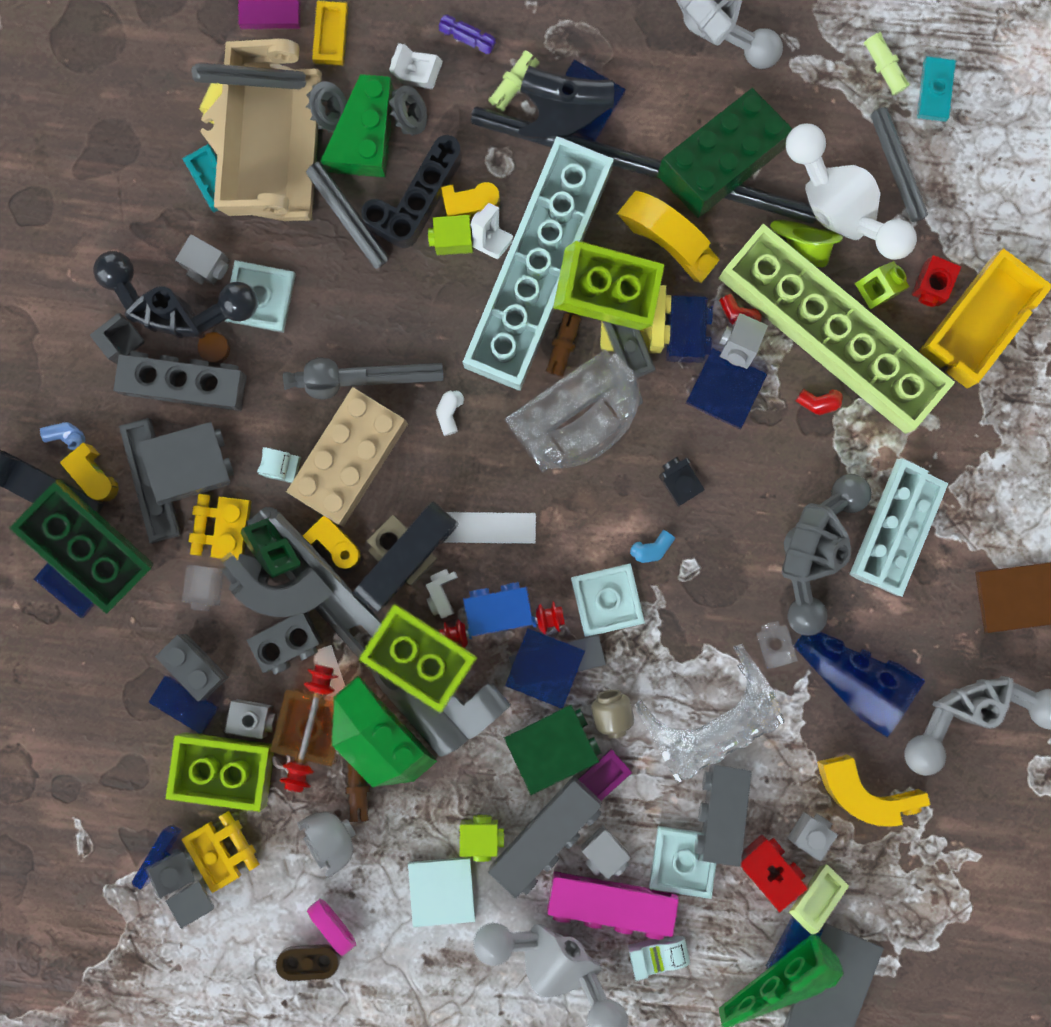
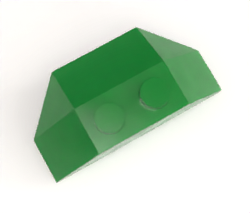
M359 676L334 696L331 744L372 787L414 782L437 762L436 758Z

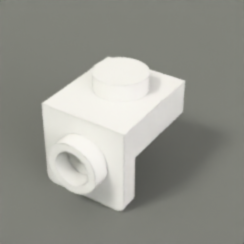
M399 43L392 57L389 70L404 85L433 89L443 61L437 55L412 52L405 44Z
M488 203L481 212H477L472 218L470 225L472 229V247L496 259L500 258L513 242V235L499 229V207Z
M447 569L430 576L432 582L426 584L431 597L426 599L433 615L439 614L441 619L454 614L442 585L458 578L456 572L449 574Z

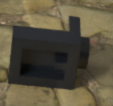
M676 457L662 466L664 472L659 475V478L679 507L705 489L689 464L691 462L689 459L685 458L680 461Z

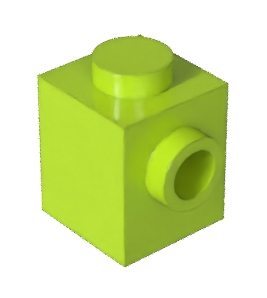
M895 261L878 267L855 283L870 310L886 303L910 287L906 281L907 277L904 270L897 266Z
M485 814L473 815V820H461L460 857H473V861L488 862L492 860V857H497L498 848H504V828H498V820H492L491 815Z

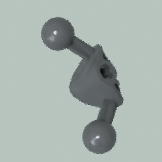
M846 474L838 478L832 486L831 497L820 505L813 503L806 505L799 522L785 537L784 550L786 557L782 567V575L792 580L796 599L788 609L787 618L791 628L798 634L804 636L815 635L823 630L827 623V609L820 600L812 597L810 581L838 572L850 559L851 546L849 535L836 515L841 511L856 513L863 510L869 504L872 494L871 487L867 480L860 475Z

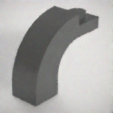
M231 552L220 559L225 565L221 571L232 584H235L237 581L240 582L231 591L232 594L243 605L260 614L274 617L299 615L317 607L333 594L323 580L309 566L290 582L270 586L256 581Z

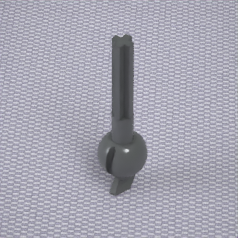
M318 357L306 363L303 372H284L282 375L284 390L293 387L305 388L307 394L312 398L325 400L335 396L340 387L443 381L442 363L338 368L335 361L329 358Z

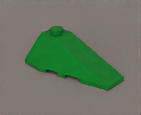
M816 933L810 935L719 1007L721 1025L723 1027H733L818 995L827 988L834 987L844 975L839 958Z

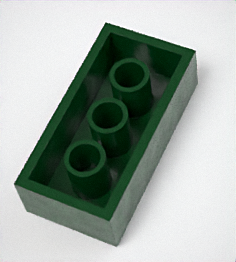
M751 88L664 156L657 176L697 218H700L786 149V139L793 128Z
M60 479L55 481L9 527L12 532L105 614L149 572L154 564Z

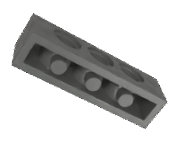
M130 351L129 356H118L113 391L120 395L242 411L247 376L238 370L239 366L221 363L220 368L209 367V362L190 359V364L179 363L178 358L160 355L159 360L149 359L148 354ZM156 369V379L151 383H146V374L150 370ZM186 373V384L182 387H176L175 380L177 376ZM216 377L218 380L217 387L212 391H206L205 384L207 380Z

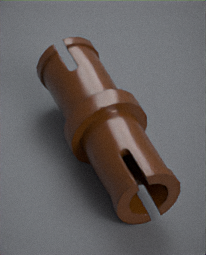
M563 313L557 338L552 340L551 345L554 347L545 372L564 377L570 353L575 351L576 345H574V341L582 321L580 317L575 315L571 317L570 314Z
M347 762L348 786L345 787V793L349 796V822H358V808L360 810L361 822L369 821L367 792H370V785H367V781Z

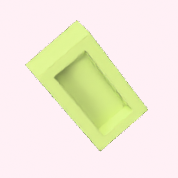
M827 864L819 867L808 883V889L799 896L789 911L811 935L820 931L849 887Z

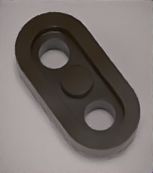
M327 944L290 946L284 949L276 960L277 973L282 979L287 981L328 979L336 973L340 965L339 953L331 945ZM327 956L330 959V963L323 965L319 957ZM289 958H296L299 965L296 967L291 966L288 961Z

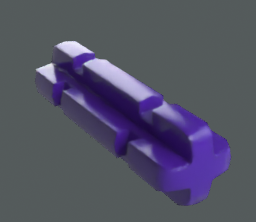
M447 14L441 18L439 23L440 32L449 36L453 34V38L473 48L478 46L479 50L486 54L492 52L496 43L493 36L487 33L482 35L481 30L462 21L457 23L455 21L456 18Z

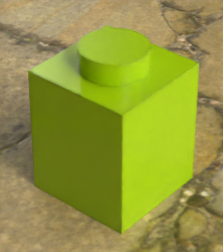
M459 215L433 218V228H428L429 246H435L437 255L473 253L470 216Z

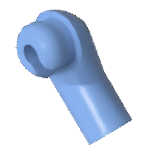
M69 422L40 428V435L45 443L61 439L68 445L70 450H75L83 442L85 443L83 432Z

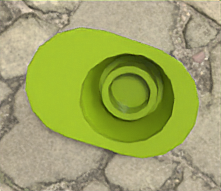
M776 220L770 224V228L774 232L786 237L787 243L816 267L827 266L833 244L839 243L843 239L841 234L834 231L821 230L794 221Z

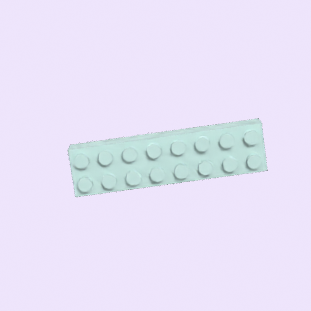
M558 136L556 137L464 357L463 365L465 369L521 391L554 311L553 305L565 247L574 241H583L612 171L613 158Z

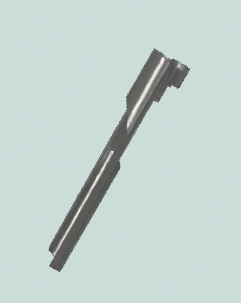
M264 507L247 521V526L269 518V521L276 527L281 538H287L301 563L299 567L284 573L290 581L308 566L323 580L333 594L315 607V609L353 653L360 658L365 649L348 630L357 625H362L373 638L382 621L353 594L319 553L277 509ZM363 663L373 674L376 683L383 693L439 756L452 753L468 739L477 736L511 706L494 684L490 685L488 683L465 703L454 694L444 711L439 713L403 688H398L394 682Z

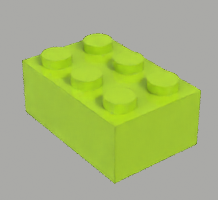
M574 241L565 247L553 308L636 330L645 329L653 325L664 264Z
M394 605L359 660L441 713L478 657L400 606Z
M186 732L175 735L165 799L260 812L267 806L273 766L272 759L276 744Z

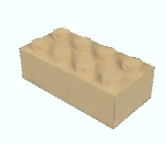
M352 387L286 492L344 527L408 423L404 418Z

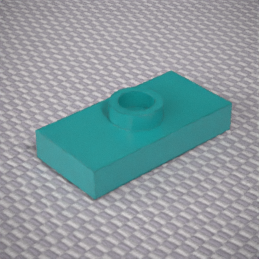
M928 56L923 60L917 109L918 119L947 122L949 119L956 60Z
M207 144L182 159L214 213L218 211L214 207L217 157L211 146Z

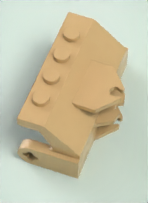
M264 39L226 42L224 65L302 71L306 75L305 80L307 82L306 86L300 90L223 84L222 94L201 118L205 123L214 121V127L208 131L202 128L200 132L214 149L215 153L218 154L214 207L228 216L254 215L281 221L312 220L314 184L306 174V170L309 166L316 163L318 123L310 120L312 113L310 109L306 108L309 103L306 95L312 90L313 85L322 81V73L318 69L294 70L280 65L298 61L299 45L294 41L287 39Z

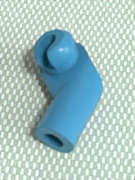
M663 530L654 543L642 544L641 542H635L631 546L630 553L635 557L636 561L641 563L658 561L664 556L676 538Z

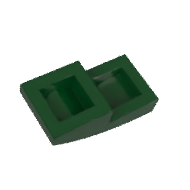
M269 518L242 528L241 535L257 561L272 578L301 565L287 538H281L276 527L269 521Z

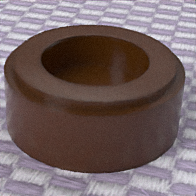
M209 332L205 334L203 339L199 340L198 352L205 361L218 364L229 356L230 344L220 333Z

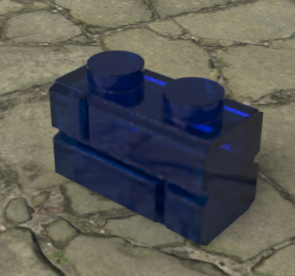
M671 296V312L668 314L670 342L667 344L666 361L702 363L705 360V356L711 354L712 337L706 336L707 325L712 324L713 307L707 306V297Z

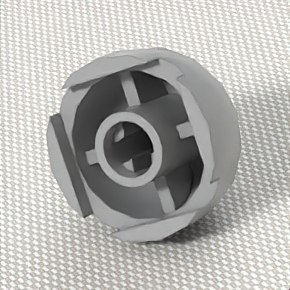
M319 812L297 823L299 831L304 828L306 829L304 832L307 836L303 839L320 869L327 866L328 869L325 871L326 877L329 878L348 864L354 849L351 838L356 834L347 819L341 821L335 814Z

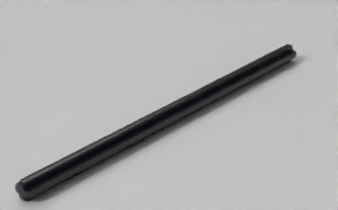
M474 107L471 114V123L473 125L521 138L518 136V130L532 123L481 107ZM576 135L563 137L565 140L613 158V166L660 179L657 175L661 160ZM556 138L521 139L552 147ZM739 185L725 197V199L809 224H813L816 220L810 204L746 185Z

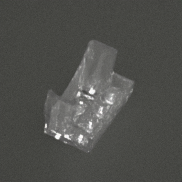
M605 349L506 417L505 421L543 473L549 468L580 466L605 453L626 433L634 420L638 406L643 404L636 376L617 353L611 356ZM603 401H607L610 404V406L617 413V418L613 415V413L609 410V408L605 405ZM596 402L581 417H579L572 423L568 424L567 426L556 430L560 425L565 423L567 420L578 414L580 411H582L592 403ZM552 437L554 438V440L557 442V444L560 446V448L563 450L564 453H562V452L559 450V448H558V447L556 446V444L553 442Z
M742 644L736 645L733 648L741 660V663L737 666L747 680L745 693L735 708L698 729H675L659 722L642 700H639L634 705L642 723L677 783L694 777L698 771L710 764L722 761L726 755L737 749L747 747L754 739L765 733L775 731L779 725L785 722L774 690Z

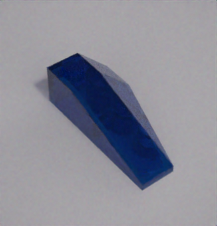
M822 632L811 636L801 635L794 645V648L858 718L887 738L902 719L925 683L924 679L897 662L888 660L887 663L872 658V652L865 649L857 652L847 648L842 640Z

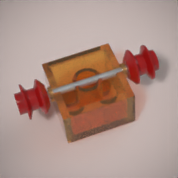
M315 664L314 669L307 670L313 675L311 681L304 683L309 691L293 687L285 691L270 752L295 758L294 761L283 765L288 770L287 777L280 778V782L285 783L284 788L293 792L302 793L304 788L311 787L306 782L307 775L314 774V770L307 764L308 761L332 767L337 763L339 752L331 744L334 698L325 696L335 692V689L330 686L331 679L338 678L339 676L333 674L334 668Z

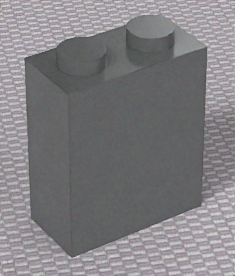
M211 422L138 442L158 506L230 485L229 476L234 475L229 457L223 459L220 447L225 446L220 429L214 430Z

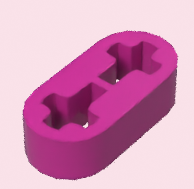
M320 898L307 908L308 915L313 923L340 955H346L356 946L353 935L327 902Z

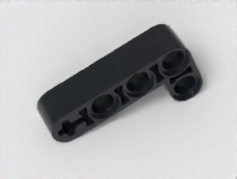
M442 135L436 139L397 208L379 199H371L363 205L361 215L365 225L372 233L400 248H409L414 245L442 197L441 187L449 185L461 163V149L458 140L450 135ZM449 150L453 151V155L448 153ZM442 152L448 153V154L445 156L444 160H443ZM431 174L440 176V180L435 184L425 182L427 176ZM415 200H422L426 203L421 210H413L410 206ZM375 211L384 213V217L378 222L369 220L370 215ZM400 226L411 228L409 234L404 237L397 236L395 232Z
M0 450V487L29 502L34 503L55 481L59 480L14 455ZM65 483L98 514L100 513L104 503L91 499L86 493Z
M433 501L363 579L353 594L375 614H378L436 547L453 533L459 523Z

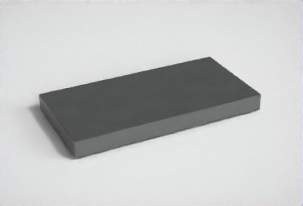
M824 923L818 937L839 958L844 975L834 987L827 988L818 995L792 1004L783 1027H854L884 948L876 943Z

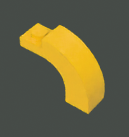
M636 190L617 213L633 233L651 239L669 252L696 282L702 283L720 261L709 247L711 242L696 226L671 206L647 193Z
M847 754L817 761L822 782L833 800L845 811L869 824L885 827L903 825L900 812H903V815H914L922 812V807L930 806L928 793L920 789L883 797L869 794L860 782L854 758Z

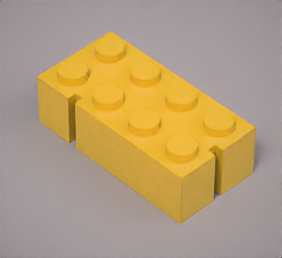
M1003 248L989 259L918 352L939 368L945 365L949 368L945 372L965 388L978 384L1031 316L1032 310L1037 308L1050 291L1051 284Z

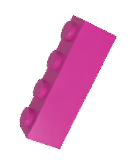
M553 871L547 913L553 916V920L561 923H571V919L584 921L583 925L590 928L601 929L602 925L615 927L614 930L619 933L633 934L634 930L646 932L645 936L648 938L663 940L664 936L673 937L679 899L675 893Z

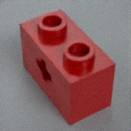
M761 834L743 850L741 868L780 913L808 889L802 881L806 875L794 861L788 865L782 858L785 850L774 838L768 841ZM771 865H773V867H775L778 872V874L775 877H773V875H771L768 870V868Z

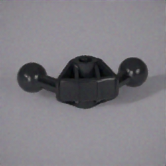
M107 251L102 253L96 259L93 266V274L96 281L103 288L116 292L126 310L124 314L127 319L144 325L150 331L172 334L176 338L199 337L203 339L206 331L226 319L245 321L251 318L258 308V296L255 290L246 283L232 282L221 290L217 304L195 315L187 302L165 286L155 287L139 297L131 283L134 276L133 264L121 252Z

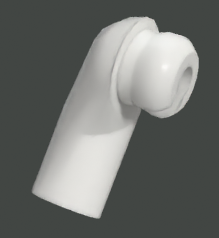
M450 390L444 393L436 409L444 436L458 432L453 413L464 402L463 394L460 391Z

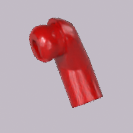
M732 293L719 299L732 325L740 313L761 322L762 315L760 311L739 307Z
M803 388L795 401L811 412L823 415L838 410L842 405L843 395L840 391L833 389L828 394L817 397Z

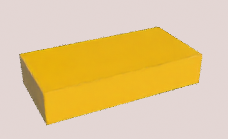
M317 1L312 55L314 64L344 66L348 16L347 3Z

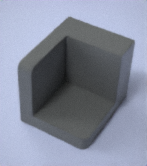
M120 313L113 316L90 334V337L104 355L116 364L118 363L119 355L129 356L130 351H135L145 343L131 322Z
M203 878L166 900L181 929L214 909V904L203 887L206 884Z

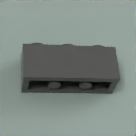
M713 765L710 766L709 772H704L702 790H707L705 803L701 802L698 814V821L703 822L701 835H696L694 852L699 854L698 861L741 867L752 771Z

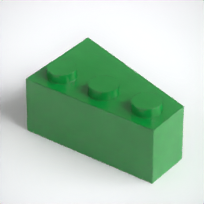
M360 74L321 159V163L328 173L386 178L392 117L390 115L392 107L389 101L393 98L392 92L394 91L391 77Z

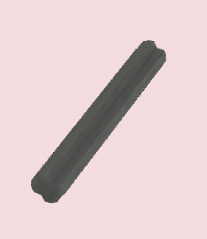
M196 63V65L192 66L191 70L193 80L201 83L297 90L304 88L307 83L305 80L306 75L302 71Z
M886 107L879 108L871 114L872 122L909 218L912 222L921 221L928 216L927 209L889 111Z
M320 162L309 166L306 174L373 267L377 269L383 266L389 260L388 255Z

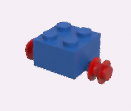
M519 582L501 585V592L492 594L489 593V588L469 591L470 598L463 599L469 626L467 631L465 624L458 619L454 627H449L444 622V629H439V632L466 649L468 637L470 640L472 636L529 625L537 627V623L539 630L546 635L549 627H555L560 632L559 626L565 625L562 606L555 607L554 601L549 609H544L539 604L535 611L536 617L532 616L526 587L520 588Z

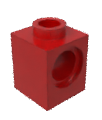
M932 255L924 262L911 295L919 298L918 301L925 306H941L948 301L962 266ZM930 278H935L939 281L940 290L931 287Z

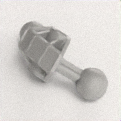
M676 0L683 12L685 25L694 34L717 46L726 40L744 49L746 60L755 68L766 69L779 61L783 52V43L775 31L762 28L750 32L736 25L742 0Z
M1001 676L998 679L992 680L980 679L974 684L951 690L950 694L937 702H933L932 706L936 708L924 735L914 737L906 745L904 756L907 765L919 775L928 776L939 772L946 762V751L942 741L953 716L964 722L986 728H994L1003 721L1010 701L1028 709L1029 715L1035 724L1044 729H1051V689H1043L1036 693L1015 683L1010 677Z
M489 923L477 931L473 941V948L477 958L484 964L490 966L501 965L511 957L513 952L525 951L526 974L533 990L542 997L560 996L583 986L591 1005L587 1016L588 1027H628V1016L625 1009L618 1002L607 999L597 977L598 973L602 970L600 963L593 960L585 952L582 944L575 938L563 937L560 933H555L542 924H535L527 932L511 933L504 925Z

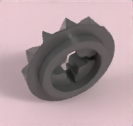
M326 81L317 83L312 86V90L306 95L309 99L306 108L310 109L312 113L310 120L318 123V129H326L328 132L335 131L347 100L343 92L335 84ZM323 102H327V108L330 112L325 113V106L322 105Z
M407 85L399 87L392 92L393 98L389 101L390 106L393 108L390 115L395 117V126L401 127L403 134H411V136L420 134L424 131L427 124L425 103L421 95L414 88Z

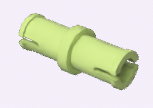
M876 33L868 38L863 44L867 47L877 65L875 67L876 72L882 74L892 95L894 96L909 87L910 83L897 63L899 58L896 54L893 55L882 37V33Z
M527 51L522 53V56L511 71L505 72L503 75L504 80L488 99L492 105L497 104L495 108L499 111L504 112L518 91L520 92L527 68L529 66L536 68L539 65L536 57L533 60L531 59L533 56Z

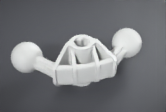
M801 124L793 128L786 139V151L793 161L804 164L811 180L806 184L805 189L817 220L827 229L852 240H859L862 236L876 240L878 251L888 259L898 260L908 256L916 246V231L905 220L894 219L884 224L876 221L880 190L874 177L867 170L856 165L826 168L821 157L826 148V138L823 131L813 124Z

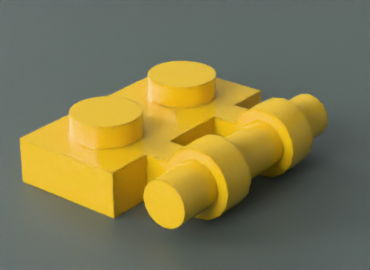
M198 494L197 506H193L192 515H195L193 533H189L188 542H191L190 555L202 556L203 545L207 544L212 545L210 557L222 559L231 552L238 560L239 554H244L246 542L241 535V530L247 526L252 501L219 497L217 508H209L210 495ZM207 517L216 518L213 536L205 535Z
M230 811L219 816L224 826L220 831L217 832L210 821L181 839L211 893L218 891L241 876L236 866L238 863L244 861L249 871L260 865L254 855L256 853L254 846L248 844L240 830L243 828L239 820H234ZM228 836L238 851L232 856L222 841Z

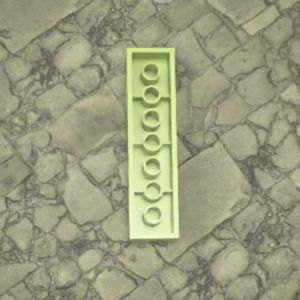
M765 224L761 225L719 277L724 284L754 309L759 310L766 319L905 434L917 429L955 383Z

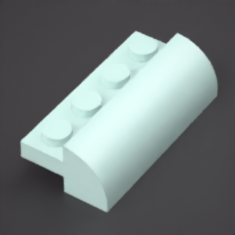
M897 459L852 566L850 575L864 583L872 584L902 597L948 483L928 474L929 471L905 459Z

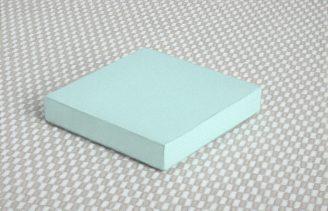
M235 261L230 283L243 282L250 285L258 296V308L255 314L245 321H233L230 319L225 321L284 332L296 276L295 272Z
M631 563L571 577L585 637L645 623Z
M665 826L657 827L649 883L650 890L712 899L716 863L698 861L699 854L694 852L696 835H701L702 832Z
M470 857L408 863L413 927L475 922Z

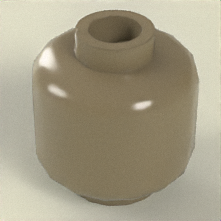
M607 690L597 695V699L591 705L596 730L601 734L608 735L609 738H620L626 735V731L634 724L630 698L625 694H621L619 690Z

